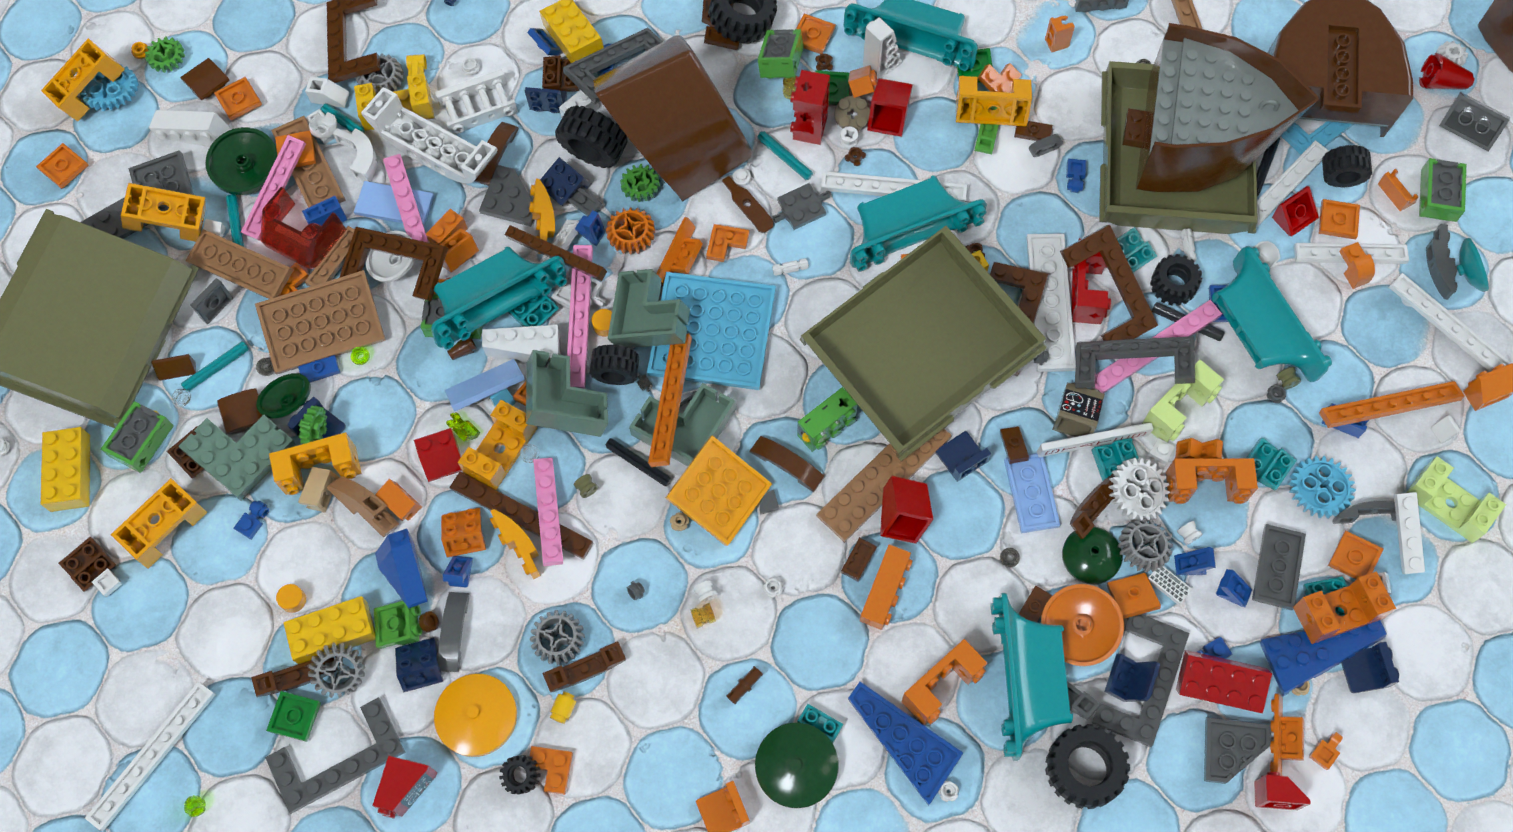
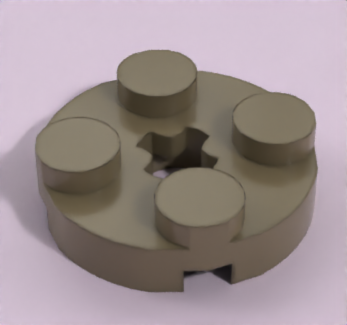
M847 96L837 104L834 111V119L842 129L854 127L857 131H860L869 121L870 109L864 99ZM850 110H854V112L857 113V115L854 116V119H851V116L847 115V113H849Z

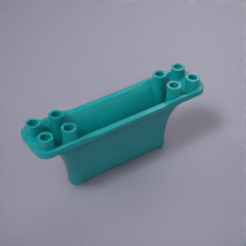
M884 0L879 6L872 9L851 3L845 8L843 25L844 32L847 35H856L865 40L867 24L880 17L894 31L897 41L895 44L900 49L936 59L946 66L953 65L957 67L958 65L962 71L973 68L975 64L978 45L974 40L961 35L965 22V16L962 13L958 14L915 0Z
M934 175L930 179L872 201L861 202L857 206V210L863 225V241L861 245L851 250L850 264L853 268H857L858 272L867 269L868 263L874 262L875 265H879L885 261L884 257L888 254L927 240L945 226L950 230L957 229L958 233L966 231L968 229L967 225L971 223L975 227L980 226L985 222L983 216L987 213V203L983 199L963 202L954 198L944 189L938 178Z
M1243 247L1233 260V268L1237 276L1229 285L1212 295L1213 303L1216 302L1255 362L1257 369L1279 364H1289L1299 368L1309 382L1318 381L1328 371L1329 366L1332 365L1331 358L1328 355H1323L1320 341L1317 339L1313 340L1309 332L1305 330L1271 279L1269 265L1266 262L1262 263L1259 259V250L1256 247Z
M504 247L505 249L442 283H437L434 291L443 305L444 316L437 319L431 326L436 345L448 350L453 347L454 342L457 340H467L475 329L541 294L543 296L548 295L552 288L557 285L558 287H563L567 283L564 260L560 256H554L542 263H532L520 257L512 248Z
M1000 593L999 597L992 598L990 609L991 615H999V617H994L992 631L993 635H1001L1006 675L1009 717L1004 719L1003 724H1001L1002 736H1010V740L1006 741L1003 745L1004 757H1012L1013 761H1018L1022 756L1024 744L1031 736L1045 728L1072 723L1073 714H1070L1062 640L1064 628L1062 625L1041 624L1020 616L1012 608L1007 593Z

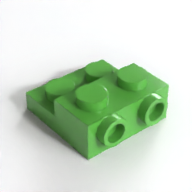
M403 601L374 608L376 648L382 649L397 644L403 646L418 642L419 635L422 634V629L418 624V616L421 614L420 606L408 608Z

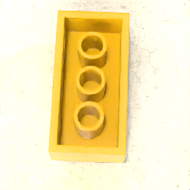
M560 0L539 11L543 26L571 63L604 48L600 35L573 0Z
M82 427L42 432L40 505L50 512L90 507V434Z
M362 596L283 622L292 660L297 664L310 661L312 656H317L318 649L325 652L324 645L331 649L333 642L336 643L337 648H340V644L344 643V649H346L349 645L355 647L376 640L369 605Z

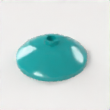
M1466 238L1462 242L1459 251L1460 264L1457 265L1458 273L1460 276L1464 275L1468 283L1477 290L1486 292L1489 290V284L1482 259L1472 239Z

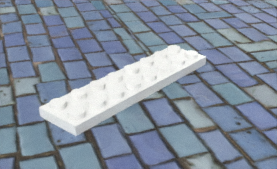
M1027 234L1029 270L1048 274V280L1034 323L1046 338L1045 346L1047 349L1045 351H1048V360L1043 365L1036 363L1037 372L1075 371L1076 359L1067 265L1060 253V250L1065 248L1064 234Z

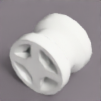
M854 127L842 129L840 134L841 146L845 149L856 147L858 131Z
M1194 521L1187 523L1177 531L1179 535L1183 536L1186 545L1196 541L1203 535L1201 531L1196 529Z
M711 580L704 581L693 588L694 592L699 596L698 601L700 604L708 603L718 596L717 592L712 588Z

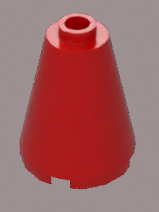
M1439 53L1431 54L1425 60L1421 68L1423 77H1419L1420 86L1426 89L1466 90L1473 85L1475 80L1472 72Z

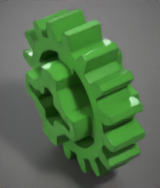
M167 36L164 37V40L158 38V42H151L153 46H147L149 51L145 52L147 56L145 59L152 69L155 68L157 72L161 69L163 73L167 69L173 71L172 67L178 68V63H183L181 58L185 57L183 53L185 50L178 40L175 41L173 37L168 40Z
M642 164L639 165V168L632 165V170L627 168V174L622 173V179L620 180L621 190L625 193L626 198L630 196L631 201L637 198L638 202L642 198L648 201V196L653 198V192L658 193V187H660L658 174H655L654 169L650 170L648 165L645 168L642 167Z
M311 406V408L307 409V414L304 413V419H301L299 424L301 444L323 439L322 435L327 431V416L325 415L326 410L323 407Z

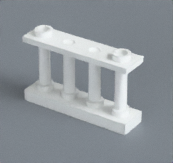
M502 69L435 92L440 107L446 106L450 115L451 122L447 123L450 133L459 134L465 130L505 116H511L518 112L515 101H508L503 86L507 85ZM492 89L497 90L502 103L494 107L491 106L486 94L487 91ZM479 94L485 110L475 113L469 97ZM463 100L468 116L458 119L452 103Z

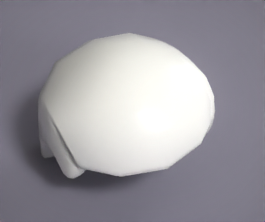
M327 112L325 116L317 114L308 126L313 136L329 138L333 136V132L337 128V121L335 115Z
M1262 241L1254 246L1259 250L1261 262H1266L1270 269L1279 261L1280 253L1275 244L1269 241Z

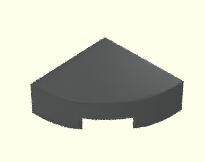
M774 490L769 491L763 496L760 502V515L779 510Z

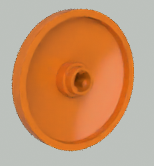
M1075 584L1062 588L1049 599L1041 617V624L1063 626L1064 659L1066 663L1076 666H1091L1105 661L1118 649L1124 634V619L1119 605L1107 592L1093 585Z

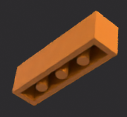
M890 544L888 545L861 613L860 622L880 630L883 629L884 624L888 626L892 616L889 613L891 606H896L899 598L896 595L898 588H903L906 580L903 577L905 570H910L913 562L910 559L911 552Z

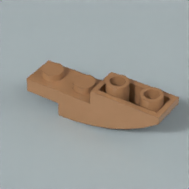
M341 476L327 486V489L351 513L356 514L358 512L383 538L398 527L399 523L386 511L387 505L362 485Z

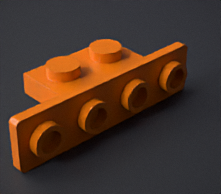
M688 217L683 218L656 274L662 279V286H664L666 272L689 274L703 245L700 239H691L695 226Z
M1275 693L1274 699L1271 700V710L1274 712V720H1271V732L1274 733V741L1271 740L1270 749L1271 753H1274V761L1270 762V772H1279L1282 776V760L1304 761V718L1283 717V698L1280 694Z

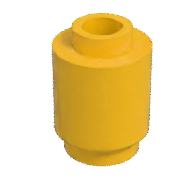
M564 691L562 694H558L550 710V718L565 724L576 705L575 696Z

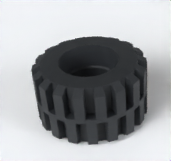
M1339 146L1326 152L1325 156L1322 157L1324 182L1330 186L1340 188L1353 187L1371 178V155L1369 150L1363 146Z
M1176 254L1175 257L1168 255L1167 259L1165 257L1161 259L1152 274L1150 286H1153L1151 290L1153 293L1156 292L1155 297L1157 299L1161 298V302H1169L1168 305L1171 306L1173 303H1176V306H1180L1181 303L1186 304L1189 300L1193 299L1202 282V271H1199L1200 267L1198 264H1194L1195 261L1193 259L1189 260L1187 259L1188 256L1185 255L1180 257V254ZM1167 276H1178L1184 281L1185 284H1174L1168 279Z
M620 345L597 346L592 351L589 374L592 378L605 384L627 385L637 380L639 354L630 348Z

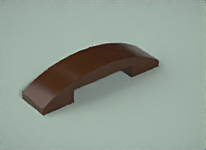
M501 122L497 126L487 143L495 146L498 151L474 180L475 182L489 186L508 143H512L519 129L517 126Z
M760 436L750 449V453L765 462L769 461L798 480V483L812 492H815L825 477L814 466L794 452L763 436Z
M1111 474L1082 501L1072 516L1070 525L1080 539H1084L1095 526L1093 521L1115 499V497L1109 496V494L1113 493V490L1108 488V486L1114 484L1109 480L1115 477L1114 474Z
M617 641L600 648L599 652L562 667L560 665L542 674L551 693L600 675L626 661V658Z
M331 657L324 661L323 664H325V662H333L335 658ZM310 660L274 673L269 671L251 677L256 697L280 693V691L284 692L309 684L313 678L308 676V672L311 671L309 664L314 662ZM319 671L322 678L328 676L324 672Z

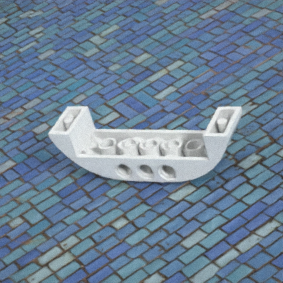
M384 87L361 112L367 122L398 150L439 174L460 183H472L498 151L495 146L483 140L476 147L402 106L397 94Z

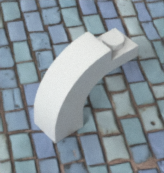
M336 128L333 135L337 143L357 151V156L349 168L353 177L361 181L371 182L376 173L378 162L370 140L363 132L356 128L352 133L345 129L340 130Z

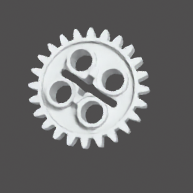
M1133 458L1123 461V464L1117 466L1118 470L1112 472L1115 477L1109 479L1114 483L1108 486V488L1113 490V493L1109 494V496L1115 497L1112 504L1118 503L1119 506L1116 510H1123L1122 516L1129 515V520L1142 521L1146 519L1149 521L1155 519L1156 515L1162 514L1160 509L1166 508L1163 502L1169 501L1165 497L1166 494L1170 493V491L1165 490L1169 483H1164L1163 480L1166 479V476L1160 475L1162 469L1156 470V463L1150 465V460L1144 461L1143 458Z

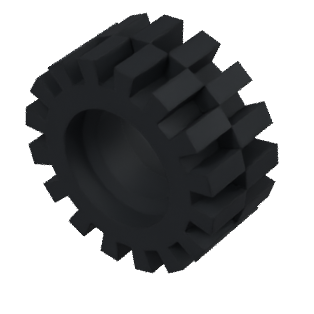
M526 755L508 758V762L502 764L504 768L500 769L503 775L499 776V779L504 780L501 783L502 787L506 786L505 790L507 792L511 791V794L517 795L534 790L536 788L535 785L539 784L537 778L541 777V773L537 774V770H540V767L535 766L537 764L536 760H532V757H526ZM519 766L523 767L526 771V779L522 783L517 782L514 778V771Z

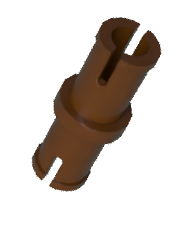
M753 666L743 679L740 678L738 680V684L726 697L736 705L747 691L750 692L752 690L751 687L763 676V673Z

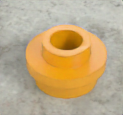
M136 42L131 47V53L137 59L145 58V52L149 51L147 45L143 42Z

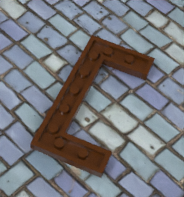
M332 0L326 2L328 80L337 83L379 71L380 57L377 52L347 61L346 14L377 6V0Z
M1106 225L1060 250L1068 268L1100 252L1129 311L1131 318L1101 335L1103 341L1135 339L1158 326L1110 225Z
M355 227L340 277L362 271L369 249L423 261L412 296L432 301L435 292L434 288L438 282L448 251L447 247Z
M994 262L990 276L997 283L1024 289L1019 308L1034 324L1048 280V274ZM1020 370L1016 372L1013 376L1018 377Z

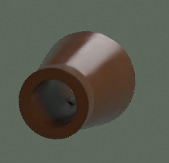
M469 337L467 340H459L447 352L450 358L454 360L474 353L477 347L471 337Z

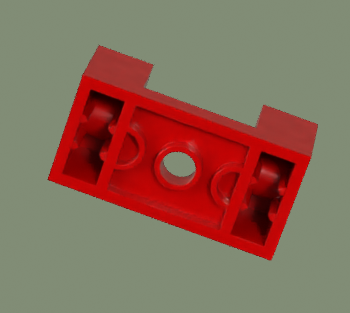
M801 70L800 76H796L794 85L796 91H792L790 99L795 111L794 117H796L795 122L792 121L790 132H793V140L821 145L828 118L830 75Z
M1100 252L1072 267V322L1101 324L1103 318L1107 317V311L1110 310L1111 298H1108V291L1088 290L1089 281L1085 280L1086 274L1102 275L1104 268H1107Z

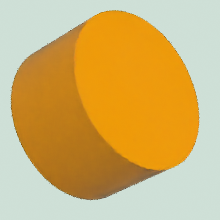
M600 309L592 316L593 329L599 336H608L612 315L611 310Z
M287 584L278 590L276 601L286 612L296 613L305 606L306 595L297 585Z

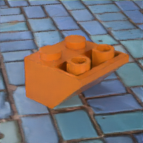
M1513 363L1506 366L1500 364L1493 368L1491 372L1483 371L1475 376L1476 379L1468 383V387L1463 393L1475 411L1507 399L1513 394Z

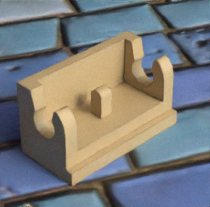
M312 467L298 502L302 505H307L306 508L326 513L333 495L327 489V486L339 477L331 470Z

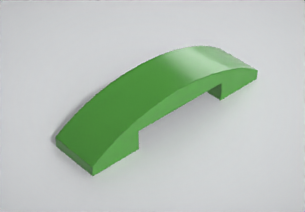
M992 106L989 109L996 110L997 107ZM980 125L974 151L992 155L999 125Z

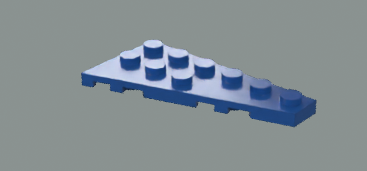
M1379 620L1311 644L1306 632L1302 631L1261 639L1260 645L1282 696H1285L1296 687L1303 686L1310 679L1316 678L1339 665L1343 660L1355 656L1362 649H1367L1386 637L1387 633Z
M859 682L848 697L849 702L929 806L963 755V752L865 684Z

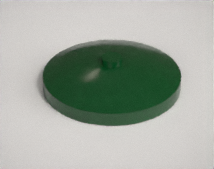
M249 127L235 128L223 133L211 144L206 155V171L212 182L220 190L233 195L252 194L262 189L277 158V149L272 139L264 132Z
M788 723L772 730L761 742L755 758L756 777L764 793L774 802L789 808H805L823 800L834 787L839 771L838 755L832 741L824 732L805 723Z

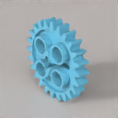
M127 66L124 67L125 70L114 82L98 72L84 87L80 96L86 105H89L90 108L94 107L96 111L100 108L102 111H105L106 108L112 111L114 106L119 109V104L126 105V100L132 101L130 96H136L135 92L138 91L137 86H139L138 79Z
M1317 456L1312 460L1307 458L1305 462L1301 461L1294 468V473L1290 475V478L1293 480L1288 485L1293 488L1290 489L1289 493H1295L1292 500H1299L1297 507L1303 505V512L1310 510V516L1318 513V518H1321L1324 514L1327 519L1332 514L1336 517L1351 505L1350 501L1355 498L1351 495L1356 491V489L1351 488L1355 482L1349 481L1352 474L1346 475L1345 471L1347 468H1339L1341 462H1338L1336 465L1333 464V458L1329 462L1326 461L1325 456L1320 461ZM1319 471L1323 472L1326 477L1321 476ZM1304 482L1309 483L1311 488H1308ZM1333 486L1337 487L1339 489V492H1336L1333 489ZM1318 497L1324 499L1325 503L1320 502Z

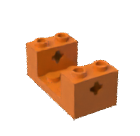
M1254 458L1174 459L1166 471V483H1169L1167 490L1170 491L1168 502H1175L1176 504L1188 502L1197 490V482L1204 479H1212L1214 482L1225 479L1227 501H1234L1235 504L1245 503L1258 489Z
M1376 571L1357 578L1350 586L1327 594L1319 591L1307 595L1293 606V609L1311 644L1382 620L1392 613L1396 607ZM1335 607L1342 608L1345 615L1339 616L1335 612Z
M963 639L904 693L901 702L922 725L925 726L927 723L931 725L939 718L942 703L930 692L936 687L939 678H946L952 672L951 669H953L967 685L972 682L976 684L984 676L987 662Z

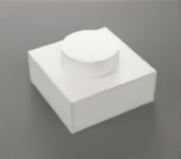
M1158 438L1148 456L1166 465L1176 447Z
M108 568L92 581L105 597H108L122 585L120 580Z

